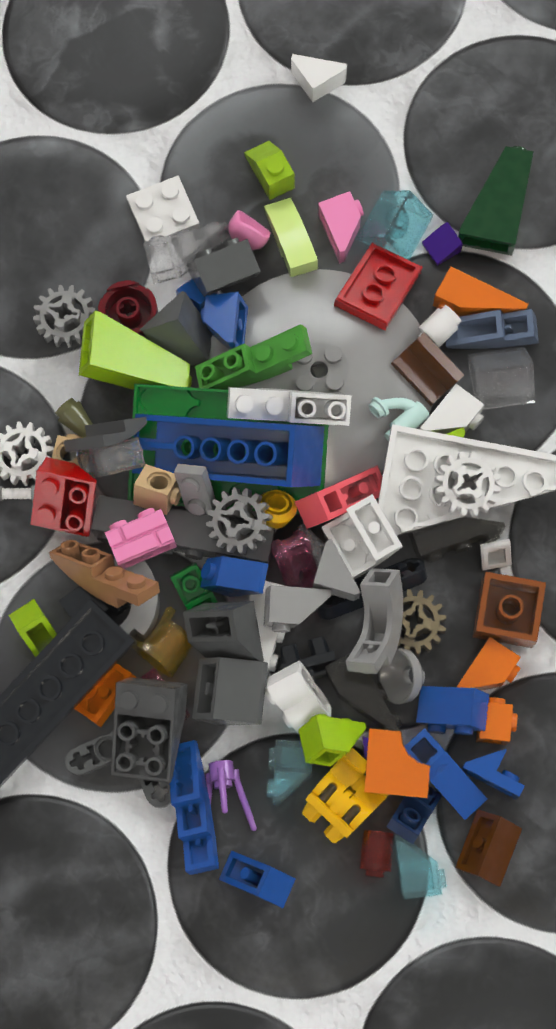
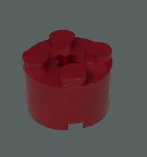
M131 280L120 281L111 285L103 298L100 299L98 305L99 312L143 337L145 336L140 329L158 313L156 299L152 291Z

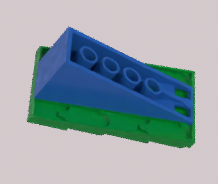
M134 384L132 419L146 417L147 423L139 432L131 437L127 500L134 501V483L145 464L174 473L177 464L206 466L215 498L220 502L223 500L221 492L225 491L231 496L232 489L235 487L240 489L241 494L245 488L251 490L252 496L256 493L262 495L267 491L281 490L291 495L297 501L324 489L329 425L227 418L228 390ZM182 497L180 498L179 503L173 506H184ZM234 503L227 507V509L233 507Z

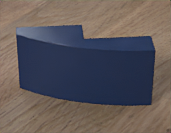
M429 785L428 798L405 796L386 827L414 844L442 795Z

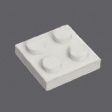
M179 176L126 195L147 248L200 228L199 221Z

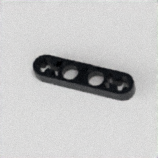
M419 558L406 559L383 568L400 570L403 591L419 586L428 577L424 561ZM365 576L354 580L360 591V584ZM362 594L355 601L331 595L316 609L318 616L322 619L330 620L364 607Z

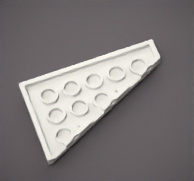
M392 424L378 504L396 535L412 532L461 518L460 510L455 509L451 514L448 512L451 506L449 503L440 505V501L444 497L443 494H435L436 488L440 487L441 484L434 482V479L438 475H443L438 470L441 464L449 467L446 461L449 456L457 460L458 453L463 451L466 458H468L472 451H476V459L480 460L485 455L487 456L485 462L487 466L491 464L496 465L492 473L493 475H501V479L495 485L500 486L502 489L499 493L492 494L498 499L494 505L487 502L489 509L556 491V455ZM465 465L467 469L478 470L473 466ZM451 473L448 479L449 490L454 486V479L451 477ZM477 478L473 481H464L458 491L467 487L471 488ZM486 479L482 482V490L484 491V496L487 492ZM457 499L462 503L471 504L467 499ZM467 511L465 516L471 515L470 511Z

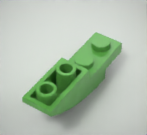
M300 324L252 347L242 344L196 365L195 369L199 388L228 390V387L238 388L292 370L291 363L312 354L307 328Z

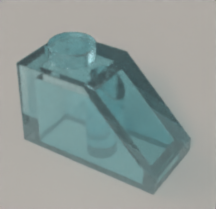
M395 835L393 838L402 900L442 895L441 888H446L444 869H438L437 861L415 844L408 842L399 835Z

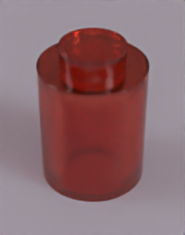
M363 830L360 869L366 870L365 876L384 878V872H391L394 833Z

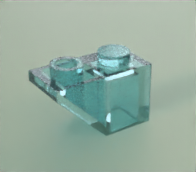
M276 740V747L269 748V766H274V779H268L267 797L273 798V805L279 806L312 776V764L305 762L301 741Z

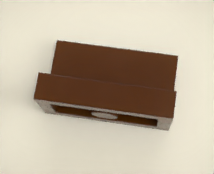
M425 332L391 363L430 406L464 376Z
M477 810L455 868L500 887L522 828L501 816Z

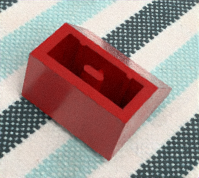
M46 457L36 471L30 525L89 537L97 480L76 463Z

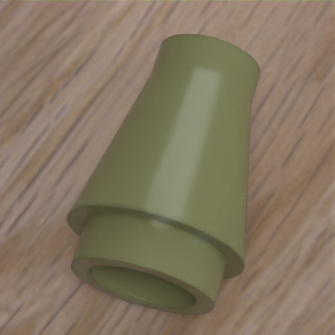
M70 398L55 412L59 417L58 421L83 438L87 437L85 425H92L93 423L80 401L76 402L73 398Z

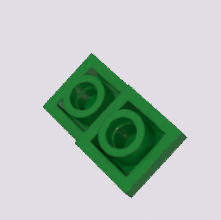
M196 562L169 576L187 610L203 603H217L212 591L200 587L202 577Z

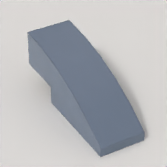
M532 309L509 313L495 310L460 316L459 318L462 322L458 325V330L446 341V347L452 349H488L537 344L539 341L536 315Z

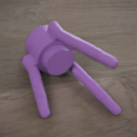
M231 760L209 763V773H206L205 777L210 804L214 784V789H219L222 813L226 814L228 812L226 788L233 787L232 782H234L249 826L252 831H256L257 827L240 781L239 769H234L233 761Z

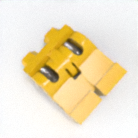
M351 748L346 755L339 759L305 799L307 804L302 811V814L310 822L315 823L323 816L331 823L324 833L332 843H337L344 837L348 838L390 796L389 794L364 792L367 760L354 748Z

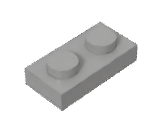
M177 464L174 474L186 511L198 516L203 514L209 515L207 510H215L216 508L212 502L216 498L206 466Z

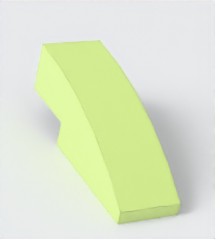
M287 198L265 205L266 216L290 277L317 270V256L292 199Z

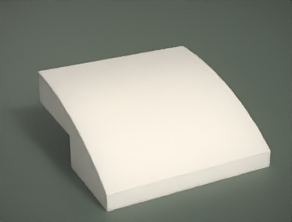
M373 494L347 508V513L322 526L328 540L332 539L353 579L376 567L403 547Z

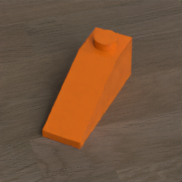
M451 266L439 286L433 302V306L436 309H442L447 305L459 317L495 310L509 313L526 310L529 305Z

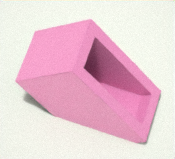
M350 191L318 203V216L339 264L345 262L360 229L361 216L364 215L360 201L358 199L354 200Z

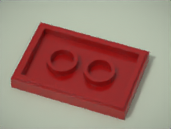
M371 243L336 297L334 306L386 331L420 276L423 267Z

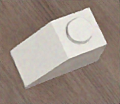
M455 384L420 427V430L447 434L464 427L465 432L469 428L474 431L484 418L481 414L484 404L462 387Z

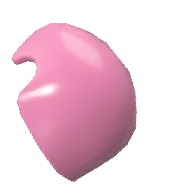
M241 210L236 211L228 224V232L231 239L238 238L239 242L248 239L252 251L263 248L270 238L271 232Z

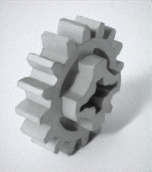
M59 285L58 292H54L49 288V296L47 298L41 295L39 297L42 305H34L35 313L38 315L34 316L33 320L35 325H38L36 329L39 335L44 334V339L47 343L54 339L56 347H60L62 342H66L68 348H70L73 340L81 344L84 321L96 311L92 307L94 304L91 297L86 298L83 289L76 293L74 285H71L68 291H64L62 285ZM76 303L83 308L84 313H81L79 309H76ZM46 319L50 323H54V330L48 326Z
M235 487L232 489L231 496L225 491L221 492L223 500L220 502L213 499L212 502L216 506L215 510H207V514L212 516L213 519L206 522V526L214 528L209 537L212 539L219 538L216 546L224 548L227 545V552L233 554L236 548L239 553L246 554L247 546L254 551L257 550L256 542L258 540L264 543L267 541L262 535L264 531H272V528L266 525V521L272 520L273 516L264 512L270 507L269 504L265 502L260 503L262 496L257 493L252 496V491L247 488L241 494L240 489ZM234 503V506H233V507H231L230 509L226 510L227 507H229L231 504ZM253 507L257 513V520L252 515ZM244 518L249 524H236L229 519ZM221 522H223L225 527L227 528L226 535L222 529ZM254 531L249 537L244 539L246 534Z

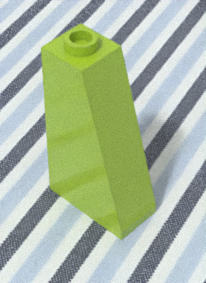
M94 311L84 321L79 376L133 390L134 384L191 387L192 376L189 375L190 364L99 311Z

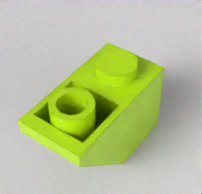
M325 714L312 716L299 729L305 762L331 767L351 750L366 730V723L352 721L349 718L328 717Z

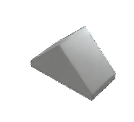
M332 539L325 543L313 582V588L331 590V595L355 601L359 599L361 591Z

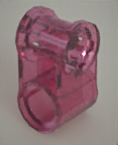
M297 530L287 539L273 541L271 550L286 586L313 588L318 567L306 534L302 530ZM301 569L304 575L302 581H300L299 579V573Z

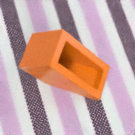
M489 637L457 687L476 688L482 691L501 687L506 680L512 683L521 669L516 665L521 657Z

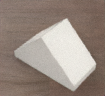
M292 54L291 73L311 101L314 102L346 82L347 64Z

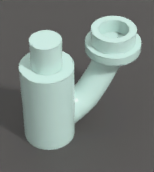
M374 397L368 405L372 414L379 419L389 414L388 409L404 410L401 415L390 423V428L394 424L416 429L430 416L422 403L414 402L407 398L381 400L378 397ZM390 430L384 434L387 441H389Z

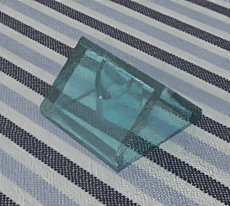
M410 190L383 191L357 236V240L368 245L374 243L410 260L431 222L433 214Z

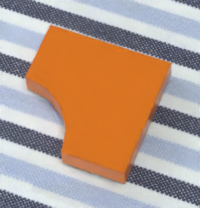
M370 728L364 792L428 798L431 766L420 763L409 755L403 744L402 731Z

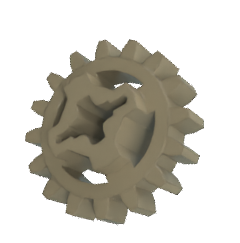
M407 589L406 597L403 598V606L412 604V607L403 611L401 631L404 634V639L400 637L397 648L402 646L404 649H414L415 655L419 656L421 648L424 647L429 653L432 650L431 642L435 644L440 643L441 639L437 633H445L446 628L440 625V623L446 621V615L438 614L443 606L442 604L435 606L432 604L433 595L425 599L423 598V590H420L417 596H413L411 589ZM423 607L430 612L433 621L431 618H427L422 610ZM417 611L416 618L418 624L413 629L412 634H410V622L408 621L413 617L414 612ZM420 634H430L427 638L414 642L415 637Z

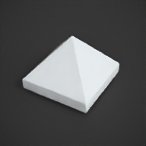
M510 539L480 544L483 571L512 565Z

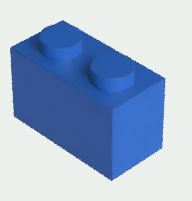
M422 686L419 694L416 723L426 726L428 732L445 734L446 729H453L456 734L469 736L473 735V731H485L489 694L476 688Z

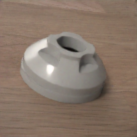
M397 648L390 666H381L378 671V679L382 693L393 704L411 702L419 694L425 681V671L422 670L419 660L410 650ZM411 667L413 673V683L410 681L409 678V670Z

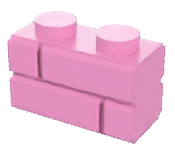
M154 508L146 509L137 515L138 519L128 523L126 520L117 521L109 526V531L104 532L119 567L126 569L177 547L161 509L157 511Z

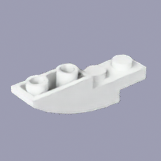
M228 387L227 418L349 426L352 396L298 390Z

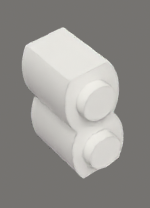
M300 661L268 677L267 688L265 689L266 696L272 705L277 704L283 711V720L290 729L294 728L299 734V729L312 716L325 714L331 717L332 707Z

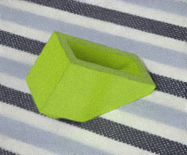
M267 141L244 152L269 200L295 189V173L282 150L272 142Z
M35 599L8 615L35 657L57 635V632Z

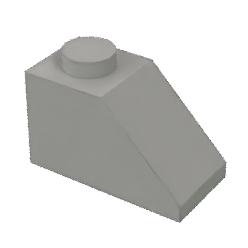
M270 585L265 590L264 626L272 627L273 632H290L291 628L298 626L331 596V590Z

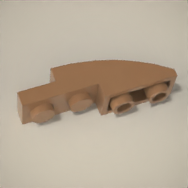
M67 540L49 552L50 558L69 578L96 598L116 608L121 607L127 602L140 606L160 593L158 581L115 566L113 555L98 548L87 546L76 540Z

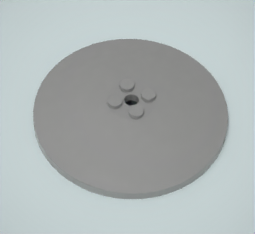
M317 269L294 277H290L289 273L283 274L256 286L242 296L248 306L245 334L246 345L252 347L301 324L307 328L312 354L291 363L292 370L238 388L284 389L352 396L349 426L329 425L324 485V488H327L377 465L383 475L389 442L384 434L391 429L390 423L401 415L404 410L388 409L389 414L379 419L372 414L368 407L371 399L374 397H378L381 400L407 398L414 402L422 403L429 414L432 406L391 364L421 333L418 329L420 324L409 309L402 303L386 331L334 306L336 297L351 276L350 273ZM213 335L211 337V349L208 360L229 351ZM321 365L327 369V374L322 378H316L311 374V369ZM423 422L420 426H418L416 429H420V427L424 424V422Z

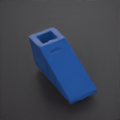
M425 728L405 745L409 755L418 762L431 766L429 781L464 820L487 800L485 795Z

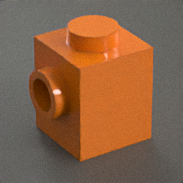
M489 697L485 731H477L476 742L507 745L510 742L511 732H516L518 715L513 713L512 704H505L506 699Z

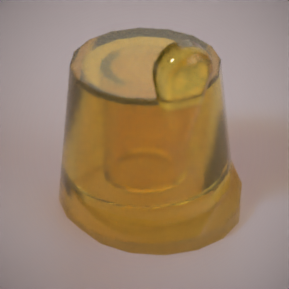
M170 606L164 611L158 626L143 641H136L132 648L156 670L169 678H173L193 646L188 642L187 632L171 621L176 610Z

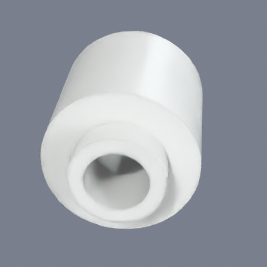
M445 305L442 309L437 308L418 327L421 332L418 337L425 332L440 347L458 330V325L462 321L450 307Z

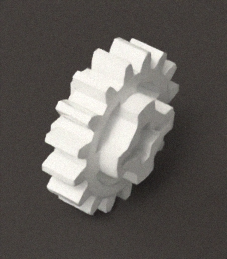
M17 422L16 429H12L7 425V433L5 435L0 433V477L4 481L10 477L12 485L15 486L19 480H22L24 486H28L29 479L33 478L34 481L36 480V471L45 458H51L49 455L53 454L54 447L49 446L52 440L50 436H44L45 431L42 427L35 431L33 423L29 422L27 427L23 428L21 422ZM34 439L41 445L42 452L34 448ZM4 456L11 459V469L5 464Z
M460 451L457 460L452 456L447 458L446 461L449 467L443 464L439 467L438 470L443 475H438L434 479V482L441 484L440 487L436 488L435 494H443L444 497L440 501V505L449 503L451 505L448 511L450 514L455 509L460 510L461 518L466 515L467 511H470L471 516L474 518L478 515V509L484 513L489 510L487 502L493 505L497 502L498 499L492 494L499 493L502 489L500 486L495 485L501 479V475H493L492 471L496 465L491 464L487 466L485 464L487 456L484 455L478 460L476 459V451H472L469 457L466 458L464 452ZM465 465L473 466L478 470L467 469ZM451 473V477L454 479V486L449 490L448 479ZM477 478L471 488L467 487L458 491L464 481H473ZM486 479L487 492L484 496V491L482 490V482ZM457 499H467L471 504L462 503Z

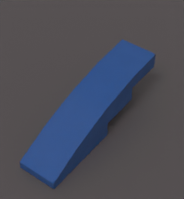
M196 740L180 743L172 781L169 783L171 805L176 808L178 838L183 841L185 872L193 875L219 869L211 804L198 743Z

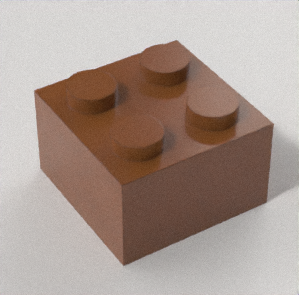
M485 572L481 581L472 637L488 640L491 637L500 643L533 648L538 640L546 582Z

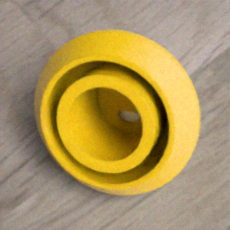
M271 490L261 495L260 503L265 502L270 506L264 512L273 516L272 520L266 521L267 526L275 529L283 528L296 515L297 506L295 499L288 493L281 490Z

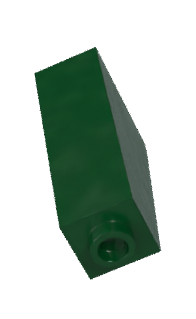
M506 146L460 227L458 237L462 241V246L512 256L516 245L534 151H529L521 146Z

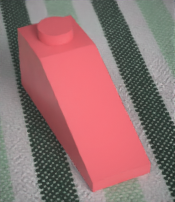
M378 465L295 501L306 529L346 513L347 508L373 494L375 499L379 498L382 474Z

